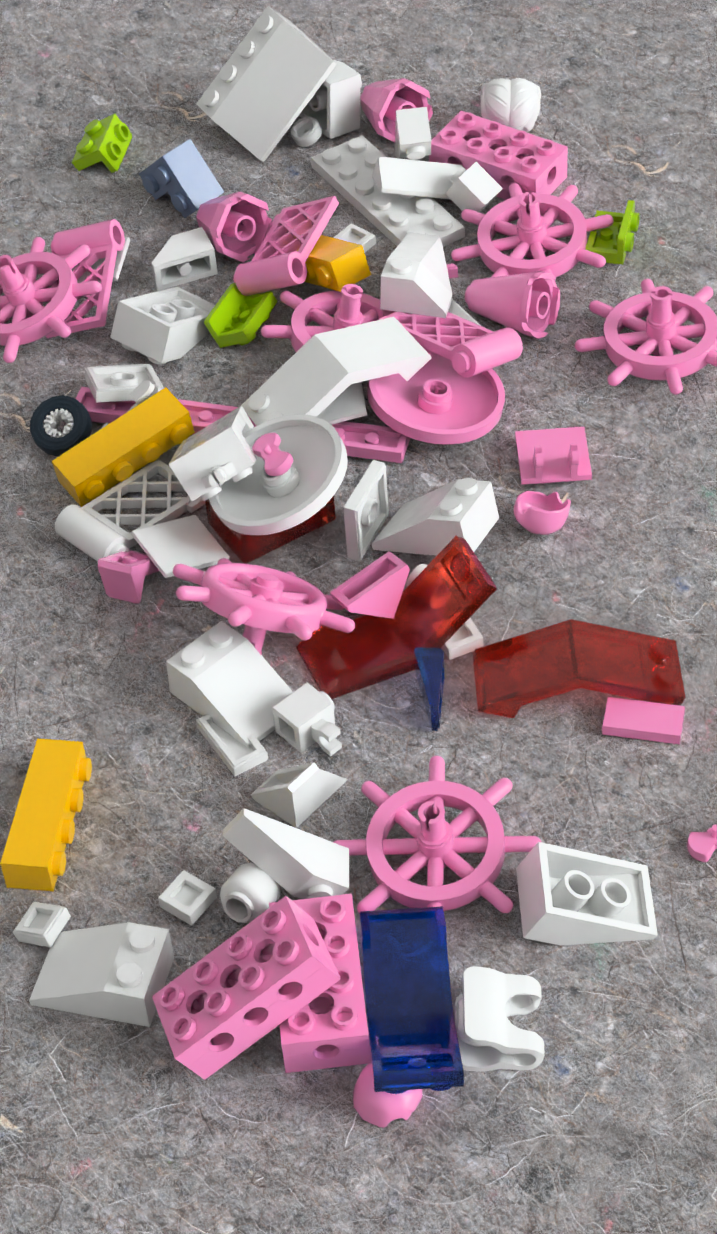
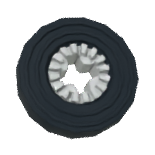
M65 395L54 396L43 401L34 410L30 420V433L35 444L45 453L57 457L88 438L92 431L91 417L85 406L75 398ZM64 420L67 425L64 426L62 433L58 432V422Z

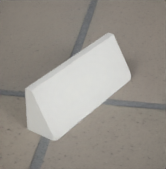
M378 157L372 178L382 193L450 199L445 194L453 185L450 178L462 165Z

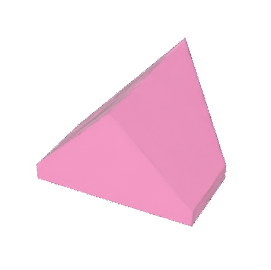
M388 551L335 588L330 594L335 601L351 613L394 619L410 569L405 562Z

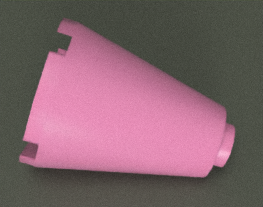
M545 271L474 280L467 287L465 302L470 311L531 338L539 339L548 334L544 332L547 326L554 325L557 320L560 308V290L553 286L551 279L556 280L555 276Z

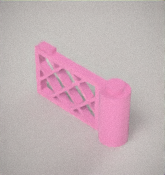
M331 196L283 208L270 224L271 229L252 261L237 266L233 280L238 290L243 295L249 296L302 284L307 277L305 262L339 204L336 197Z
M115 219L57 232L51 241L52 253L59 255L63 259L80 245H88L90 254L78 264L73 273L78 280L87 271L91 275L83 282L99 280L102 286L99 293L83 296L86 300L75 311L72 310L70 316L64 321L70 327L71 333L105 326L117 252L123 249L125 243L123 229ZM105 258V261L96 270L91 268L99 259ZM59 280L56 281L53 285H51V288L58 287ZM95 305L97 307L96 315L83 319L82 317ZM54 331L46 335L47 338L59 336Z
M395 312L379 318L381 320L395 317L423 348L451 360L456 372L465 378L518 359L523 349L521 338L514 329L505 327L493 332L450 312L447 313L446 318Z

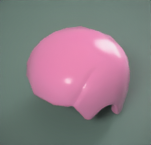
M525 491L516 498L514 516L518 523L530 533L549 535L563 527L569 514L571 500L566 499L563 504L558 492H553L546 496L540 492Z
M384 1058L369 1063L360 1072L353 1090L354 1108L360 1117L373 1125L383 1128L387 1127L395 1119L403 1118L408 1120L423 1097L422 1081L414 1068L402 1059L397 1060L396 1058Z

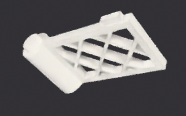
M157 459L80 508L77 505L67 506L56 519L55 531L59 536L98 562L100 558L129 551L131 547L137 544V541L132 536V532L128 533L120 525H141L138 528L140 529L172 521L186 511L194 512L205 505L207 500L203 501L201 497L194 501H191L189 496L172 497V492H184L185 490L171 467ZM158 473L168 479V481L147 482L148 479ZM128 492H142V498H122V496ZM147 492H167V497L147 498ZM121 508H142L141 514H121ZM146 508H167L161 514H146ZM101 509H116V514L101 515L98 511Z

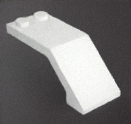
M395 317L315 334L241 406L256 426L268 420L286 415L305 414L317 417L349 385L397 373L408 381L432 357Z

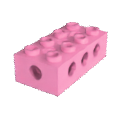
M460 111L431 140L429 162L462 165L466 170L477 162L503 188L496 197L507 200L511 198L508 188L512 183H518L522 193L529 192V194H532L534 192L536 194L551 195L567 178L568 147L472 113Z
M352 894L292 900L314 919L341 979L280 1024L285 1073L371 1063ZM276 902L269 903V908Z
M284 896L155 993L152 998L174 1058L206 1080L341 978L314 919L287 896Z

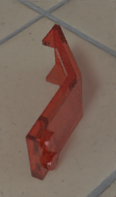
M456 535L403 591L394 619L366 615L353 620L355 628L350 633L322 625L321 628L312 632L310 639L302 640L296 646V649L319 690L327 693L331 699L423 667L497 590V587L466 539Z
M570 619L477 648L473 652L478 712L514 718L523 705L578 688L681 706L686 698L676 640Z

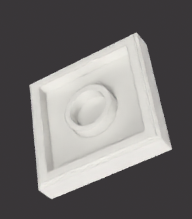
M150 364L85 368V380L96 403L134 401L130 393L144 380H149L160 390L164 389Z
M376 460L371 462L343 507L348 559L358 562L360 559L362 560L389 515L386 466L384 462Z

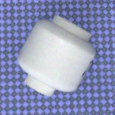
M250 862L239 866L224 882L220 891V899L225 913L236 922L249 924L269 909V903L278 902L281 890L280 885L255 863Z

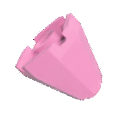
M405 78L374 82L365 86L360 96L362 110L376 133L394 143L396 110L427 107L429 121L433 115L432 106L428 104L427 97L430 98L429 91Z
M243 192L217 197L201 204L196 216L199 228L203 227L216 252L243 263L250 259L248 256L256 254L270 231V224L272 223V219L266 213V210L269 211L267 203Z

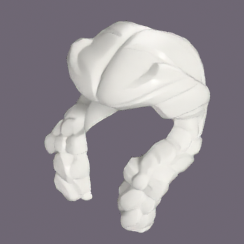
M500 78L483 83L480 95L481 115L485 119L528 133L533 129L539 115L540 87L522 78L512 80Z

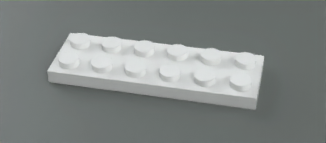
M363 135L311 157L312 168L396 246L400 244L409 232L440 236L443 247L465 237V227L433 198L382 193L372 178L377 158L386 156Z

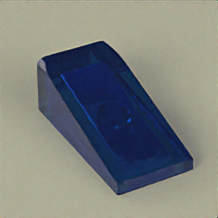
M417 647L414 649L415 672L432 731H438L441 721L445 680L444 651H442V648Z

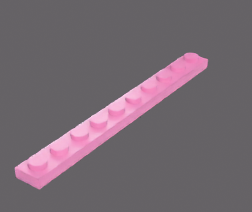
M82 386L76 397V400L87 409L91 422L99 423L108 422L110 424L128 412L136 403L135 401L96 403L89 387ZM178 399L189 411L195 433L238 408ZM348 421L332 424L346 447L347 456L396 463L403 462L410 441L409 437L386 426Z

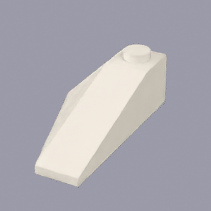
M409 232L388 257L382 271L380 309L446 318L452 302V289L441 237Z

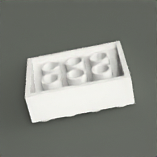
M267 6L196 104L215 123L259 160L264 162L337 63L291 21Z

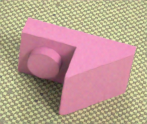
M133 550L119 552L98 560V569L107 596L136 604L141 602L145 576L159 571L147 554Z

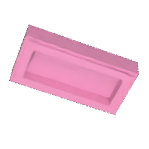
M608 697L602 725V735L680 745L685 706Z

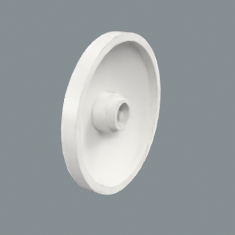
M294 414L268 420L244 433L243 437L251 450L255 441L262 435L277 433L281 439L280 451L289 452L293 457V463L290 469L283 475L269 476L264 468V460L255 455L257 459L255 464L251 466L253 470L251 474L238 482H234L231 478L224 482L222 486L220 485L222 491L210 498L209 501L224 525L241 534L269 535L290 529L309 519L323 508L341 485L348 461L346 447L338 432L330 423L316 416Z

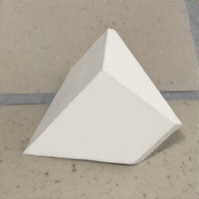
M313 762L277 770L251 796L256 802L297 828L348 779L321 770Z

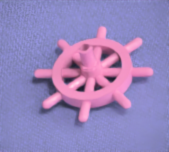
M512 183L508 188L511 198L497 204L486 214L471 209L462 211L461 217L464 221L478 225V244L457 248L451 253L454 261H463L481 256L484 264L494 272L491 277L545 271L553 274L556 278L571 270L579 261L597 268L605 265L606 260L602 255L585 250L588 241L587 232L610 227L614 219L608 214L585 219L582 212L571 203L578 194V189L575 185H569L557 197L548 194H536L534 192L532 194H529V192L522 193L520 185ZM518 220L517 225L510 223L512 221ZM555 220L564 223L562 225L550 227ZM497 232L509 236L493 240V237ZM572 236L571 240L568 243L557 240L559 238ZM514 249L509 256L501 253L502 251ZM549 250L554 252V254L546 257L545 252ZM526 256L527 258H530L531 260H525V259H523V258ZM551 279L553 286L557 287L555 279Z
M36 237L32 242L30 253L11 258L9 255L0 256V295L2 293L5 294L0 296V345L5 346L3 353L5 362L12 363L15 361L20 345L39 340L52 331L62 338L69 337L71 329L64 321L72 312L77 297L97 294L102 289L101 283L98 281L78 283L71 270L90 254L88 245H80L63 259L54 253L43 252L45 240L41 237ZM44 274L36 281L37 275ZM59 280L58 287L49 288L51 285H53L56 281ZM43 302H49L45 307L43 306ZM13 317L11 323H9V324H4V323L7 322L10 318Z
M644 279L641 282L642 294L632 296L615 307L598 300L591 301L589 304L590 311L606 318L604 336L579 339L575 342L574 347L578 352L605 349L609 359L617 366L607 378L609 385H619L630 374L647 380H667L670 392L678 395L683 390L681 378L698 372L708 363L717 367V316L705 304L714 293L710 286L703 287L692 297L687 294L672 292L670 288L665 286L654 287L652 280ZM687 320L694 323L693 325L681 326ZM624 327L635 331L620 334ZM703 337L698 344L688 340L690 338ZM641 345V346H640L638 349H636L635 351L628 347V346ZM677 349L683 353L674 355L673 351Z
M355 284L344 285L341 292L335 290L322 292L305 300L286 290L280 294V300L294 309L291 325H264L261 328V335L265 338L290 339L293 349L297 352L315 334L377 321L379 318L396 311L380 309V300L363 294V289ZM311 321H314V322H316L317 324H319V325H321V326H307V325H308Z
M226 558L220 559L217 565L209 567L206 571L184 564H176L173 568L175 577L200 585L180 586L177 588L176 596L179 600L202 602L213 612L228 618L229 624L233 627L244 624L243 636L250 641L261 655L267 630L294 633L298 638L305 641L310 639L312 632L321 628L322 625L345 633H350L355 628V623L352 619L326 611V609H344L331 595L323 594L317 587L297 577L291 571L283 572L264 566L232 563Z
M436 755L429 761V781L405 787L392 796H389L374 782H364L361 787L362 793L379 807L370 821L366 839L336 840L333 842L349 848V856H368L369 867L378 886L358 903L357 911L362 916L370 915L391 897L393 900L409 908L427 911L426 934L430 940L436 941L443 934V911L463 907L480 896L485 898L501 913L511 912L513 909L512 900L493 884L502 869L505 853L530 852L541 840L537 836H504L502 821L493 806L511 791L513 785L510 779H499L481 795L465 785L445 781V761L441 756ZM444 806L463 811L450 823L445 821ZM415 810H418V816L420 821L417 820L410 813ZM476 821L483 827L487 837H459ZM396 823L414 837L386 839ZM458 853H485L480 864L474 868ZM414 854L395 871L385 858V855ZM427 867V886L409 881L422 868ZM444 868H450L461 880L443 885Z

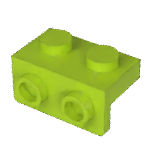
M114 113L100 121L95 119L85 127V134L76 146L77 151L71 162L78 171L100 161L106 165L111 173L118 171L131 142L132 134L127 125L122 123Z
M628 200L625 213L596 210L595 217L608 214L613 217L614 222L610 227L590 231L585 250L602 255L606 263L623 265L626 252H632L634 233L632 232H637L639 227L640 213L634 212L635 200Z
M232 283L206 317L204 324L220 348L236 344L246 345L256 337L257 330L270 317V312L278 301L272 291L245 296L238 290L236 283Z

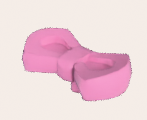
M277 433L262 435L255 441L252 447L253 453L264 460V468L269 476L283 475L290 469L293 463V457L289 452L280 451L281 439Z
M717 824L713 825L707 832H691L689 834L687 849L694 859L708 862L715 849H717Z

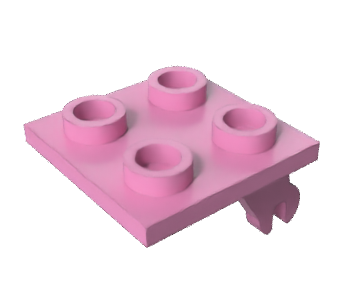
M585 427L515 431L521 485L592 480Z

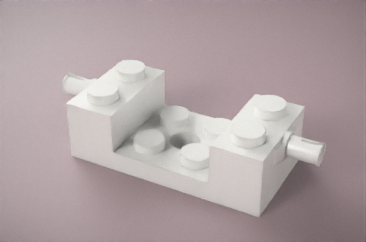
M242 406L183 440L171 459L169 466L191 501L199 497L206 501L222 491L220 485L222 486L227 480L232 478L234 482H238L253 472L251 466L255 464L257 458L243 437V434L254 428V425Z

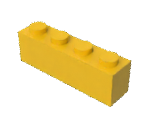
M165 387L52 460L59 483L83 507L119 482L129 478L134 472L148 463L156 461L160 455L177 444H181L183 440L194 434L190 413Z
M37 738L0 862L7 888L54 892L57 877L63 876L66 867L65 848L67 844L73 842L75 834L73 819L75 812H81L83 806V783L90 780L92 772V761L90 758H86L83 742Z

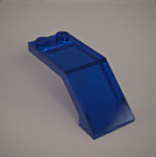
M443 906L361 911L360 928L367 1026L374 1092L385 1091L390 1094H400L407 1090L431 1089L434 1091H445L452 1087L464 1086V1070L452 1007L446 921Z

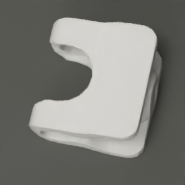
M468 967L462 977L463 994L456 998L454 1004L456 1064L460 1069L475 1072L498 1069L525 1071L538 1067L543 1062L545 1056L543 1039L536 1032L517 1028L507 1017L527 1015L538 1008L542 999L540 983L530 976L504 974L485 967Z

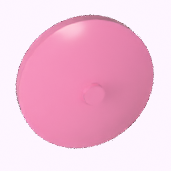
M427 349L425 350L432 358L408 381L399 373L368 381V400L371 408L380 420L404 436L432 444H460L486 435L499 422L505 402L503 383L493 369L465 378L456 372L451 360Z

